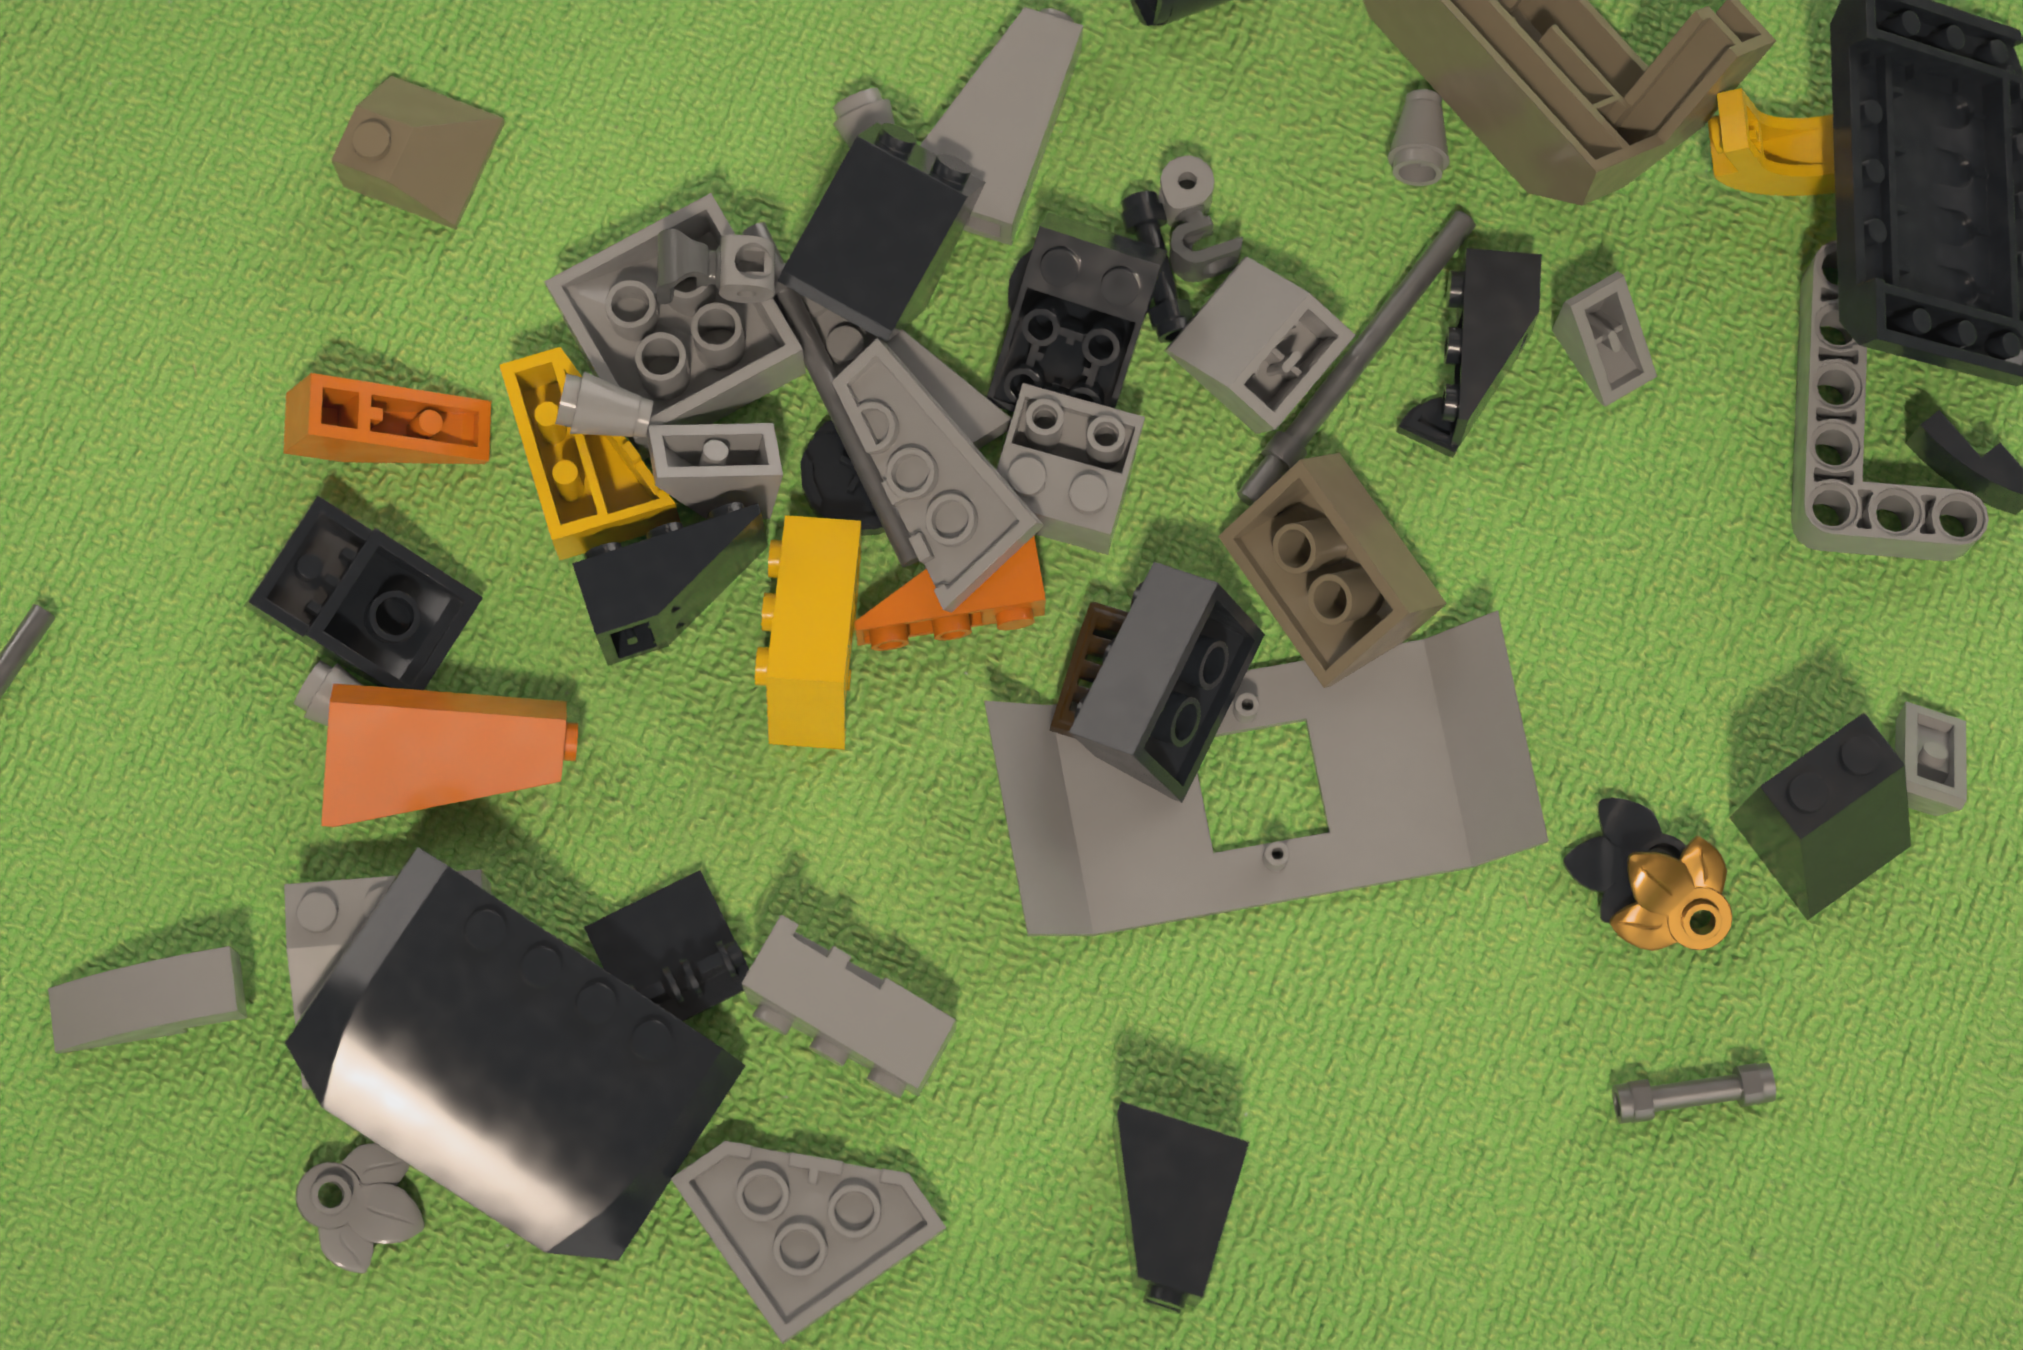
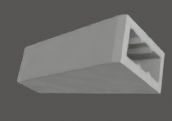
M1024 7L920 145L935 155L944 153L961 159L971 167L972 175L986 182L963 229L964 231L1012 246L1082 50L1083 25L1075 23L1069 15L1061 11L1045 8L1039 12Z

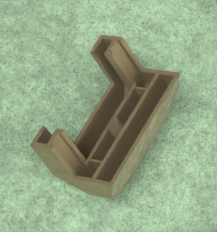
M1363 0L1368 16L1527 193L1581 206L1624 188L1704 127L1718 110L1717 94L1736 89L1776 42L1774 37L1739 0H1726L1716 13L1709 6L1694 11L1650 66L1637 55L1588 0Z

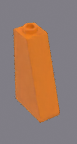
M333 683L329 702L321 826L337 827L561 782L563 761H576L578 723L566 722L567 701Z

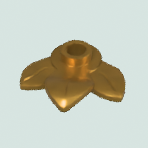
M1695 836L1684 848L1679 860L1658 852H1635L1628 855L1629 883L1637 902L1620 909L1609 919L1610 925L1622 939L1640 949L1655 951L1677 942L1689 949L1704 950L1714 947L1726 937L1732 924L1731 907L1722 895L1727 869L1722 855L1711 843L1700 836ZM1700 910L1711 912V919L1705 927L1699 929L1690 927V919L1695 912Z

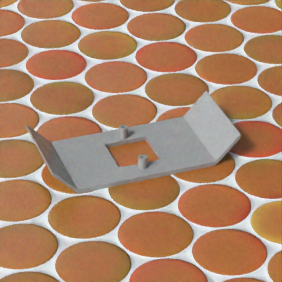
M1498 610L1426 639L1401 643L1327 688H1323L1305 660L1247 670L1215 737L1305 721L1328 833L1213 853L1198 772L1183 803L1095 757L1077 739L1049 731L1057 704L1041 705L984 701L1028 936H1098L1471 869L1546 844L1549 841ZM1072 702L1070 711L1075 712L1078 703Z

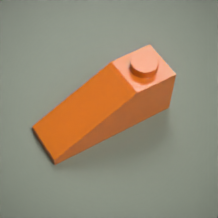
M310 373L286 393L283 454L354 463L486 464L489 462L491 401Z

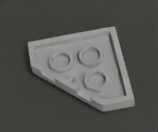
M724 1141L671 1178L783 1345L946 1231V1226L910 1174L888 1169L880 1170L843 1163V1161L792 1152L773 1151L752 1147V1145Z

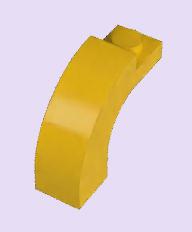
M1742 88L1717 94L1719 115L1711 117L1708 121L1713 173L1719 182L1733 189L1762 195L1807 196L1835 193L1833 114L1809 118L1776 117L1759 111Z

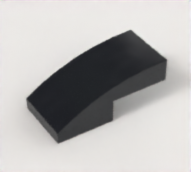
M1940 410L1924 421L1905 443L1925 464L1959 490L1971 492L1980 498L1983 503L2014 515L2023 510V468L2001 443L1980 457Z

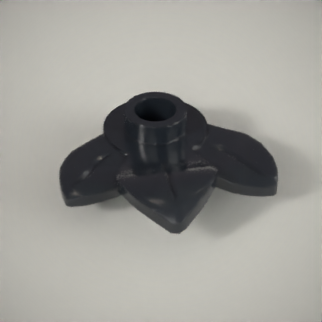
M1605 798L1598 802V818L1603 836L1594 837L1579 844L1563 860V866L1579 885L1590 891L1604 893L1600 903V919L1610 924L1609 919L1616 912L1627 905L1637 902L1629 883L1628 855L1635 852H1658L1679 860L1682 851L1686 847L1676 837L1662 833L1660 825L1650 809L1639 803L1621 798Z

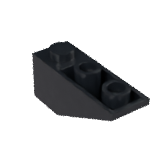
M1466 248L1460 271L1450 270L1446 306L1447 308H1457L1456 327H1447L1444 364L1454 365V384L1445 383L1441 421L1452 422L1451 445H1461L1531 337L1540 311L1542 254Z

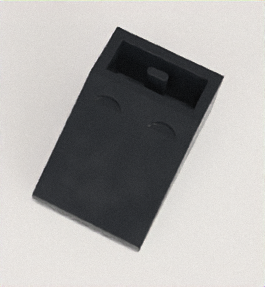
M1048 212L1039 226L987 399L999 408L1014 412L1022 384L1024 383L1116 409L1167 250Z
M741 502L725 504L710 511L707 514V520L683 527V524L680 522L663 524L647 532L645 535L646 540L624 547L619 542L605 543L588 550L584 554V560L572 563L596 638L608 666L668 647L768 547L758 503L745 507Z

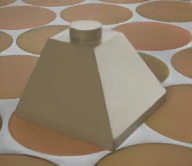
M390 76L356 106L331 161L344 188L457 230L505 121L503 117Z

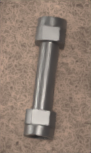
M1754 1063L1736 1066L1733 1068V1074L1655 1086H1650L1648 1079L1613 1085L1612 1097L1616 1118L1619 1124L1650 1121L1655 1118V1112L1707 1104L1737 1100L1740 1107L1774 1102L1776 1099V1085L1770 1064Z

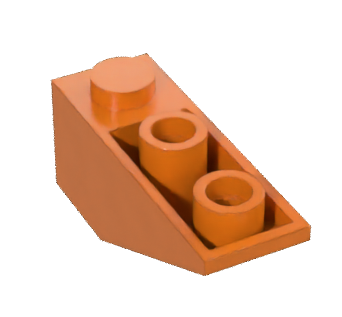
M1033 536L952 613L943 610L934 592L936 587L927 569H925L855 620L854 623L858 646L871 644V649L875 651L898 649L908 645L910 637L934 634L935 640H955L970 635L972 633L971 627L995 623L999 630H1016L1028 627L1035 623L1034 617L1045 615L1046 603L1035 537Z

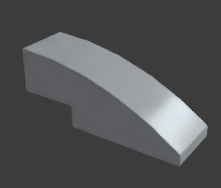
M230 946L139 963L48 988L54 1047L57 1054L188 1033L187 1028L247 1018L240 955Z

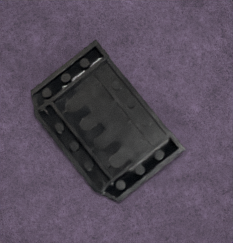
M1841 0L1830 23L1839 322L1859 346L2012 386L2023 385V69L2014 48L2023 43V37L2019 29L1932 0Z
M418 847L414 849L284 1041L312 1093L324 1110L543 1252L610 1260L620 1259L670 1183L671 1178L675 1175L746 1066L722 1047L459 872Z

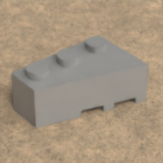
M781 914L741 983L749 1004L757 1007L752 1017L783 1035H787L791 1027L813 1038L809 1048L836 1065L843 1067L849 1058L871 1070L866 1080L894 1097L901 1098L905 1090L919 1097L956 1031V1019L888 978L882 980L849 962L851 956L835 946H831L830 950H827L795 932L798 924Z

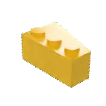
M561 347L499 364L549 533L559 560L584 554L588 550L605 543H620L644 536L653 528L663 524L680 522L676 503L669 494L655 486L653 474L642 461L635 447L625 436L570 434V427L555 424L566 375L582 377Z
M785 515L782 540L771 539L768 577L777 578L776 593H764L761 629L762 631H771L769 647L758 646L755 664V685L766 686L769 744L845 750V705L847 691H850L851 669L849 667L853 633H855L854 621L856 620L861 567V521Z

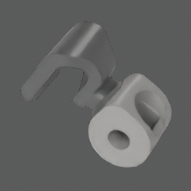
M1187 155L1171 160L1162 171L1158 199L1159 203L1163 204L1167 224L1175 228L1172 233L1169 258L1172 270L1184 281L1192 283L1201 282L1233 271L1239 264L1243 237L1237 236L1235 239L1199 251L1192 250L1193 245L1197 241L1213 234L1214 224L1211 217L1206 216L1210 211L1215 184L1213 171L1206 162L1198 157Z
M677 229L663 230L658 234L657 302L664 305L671 303L674 298V286L690 276L697 278V286L716 285L720 297L729 301L759 303L770 300L775 295L776 246L772 241L758 236L724 235L721 237L720 246H718L717 250L710 251L706 244L690 239Z

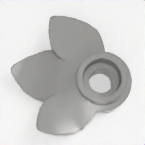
M377 1143L358 1146L341 1163L326 1162L310 1168L299 1180L295 1194L296 1205L301 1216L311 1225L318 1227L321 1250L326 1258L337 1267L362 1274L367 1271L371 1263L373 1243H399L414 1237L424 1229V1220L417 1204L405 1190L397 1186L410 1165ZM324 1183H334L342 1192L341 1202L335 1208L323 1206L318 1199V1191Z

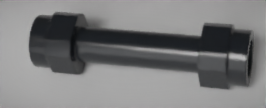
M1141 191L1124 198L1121 201L1123 209L1121 216L1126 233L1136 235L1139 242L1166 250L1160 227L1167 224V218L1163 204L1159 203L1157 193L1155 191ZM1167 254L1153 295L1155 306L1148 310L1152 329L1156 331L1158 341L1162 343L1172 342L1193 318L1189 300L1179 299Z

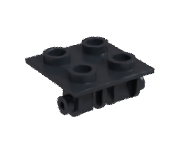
M701 870L584 927L604 970L681 1021H685L744 992L741 983L747 975L749 968Z

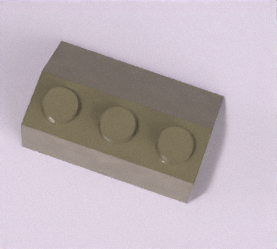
M1340 453L1300 459L1218 536L1323 688L1334 685L1404 642L1447 604Z

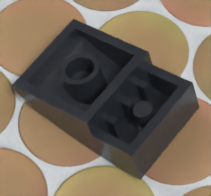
M317 496L307 508L244 607L379 687L425 690L483 597L378 529H369L323 498Z

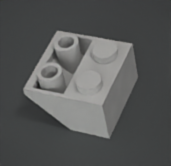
M1244 257L1164 351L1255 434L1277 429L1355 337V334L1309 292L1253 259Z
M1022 384L997 472L1043 523L1044 526L1035 535L1108 555L1125 499L1145 417L1032 385Z

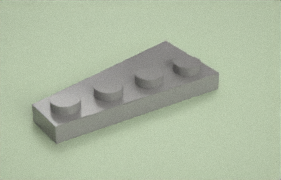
M799 294L838 375L877 338L882 340ZM901 330L888 342L884 341L977 449L1009 431L1012 418L904 330Z
M877 338L832 381V384L865 451L871 454L884 481L881 484L891 504L897 508L911 536L908 539L919 561L924 563L936 587L934 592L943 610L952 613L1044 525L884 341Z

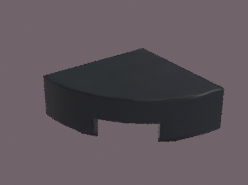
M1442 397L1431 399L1412 408L1401 421L1397 433L1454 458L1459 445H1451L1452 422L1441 421Z

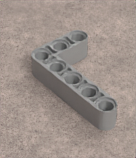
M1837 240L1831 241L1823 245L1804 272L1800 285L1791 514L1793 533L1798 541L1807 548L1818 551L1934 561L1956 560L1963 556L1987 529L1989 521L1987 508L1980 498L1971 492L1958 489L1863 481L1867 347L1859 346L1839 322L1838 285L1832 284L1823 275V268L1837 269ZM1830 326L1836 328L1844 336L1846 344L1834 345L1829 343L1822 336L1820 327ZM1828 385L1834 387L1842 395L1844 404L1833 405L1827 403L1818 393L1817 386ZM1825 444L1833 447L1839 453L1842 464L1833 466L1824 463L1816 454L1815 445ZM1824 504L1835 510L1839 518V526H1828L1818 521L1813 512V505ZM1885 509L1896 514L1901 521L1902 531L1893 532L1881 526L1877 519L1876 510ZM1940 515H1950L1958 519L1964 527V537L1948 534L1941 526Z

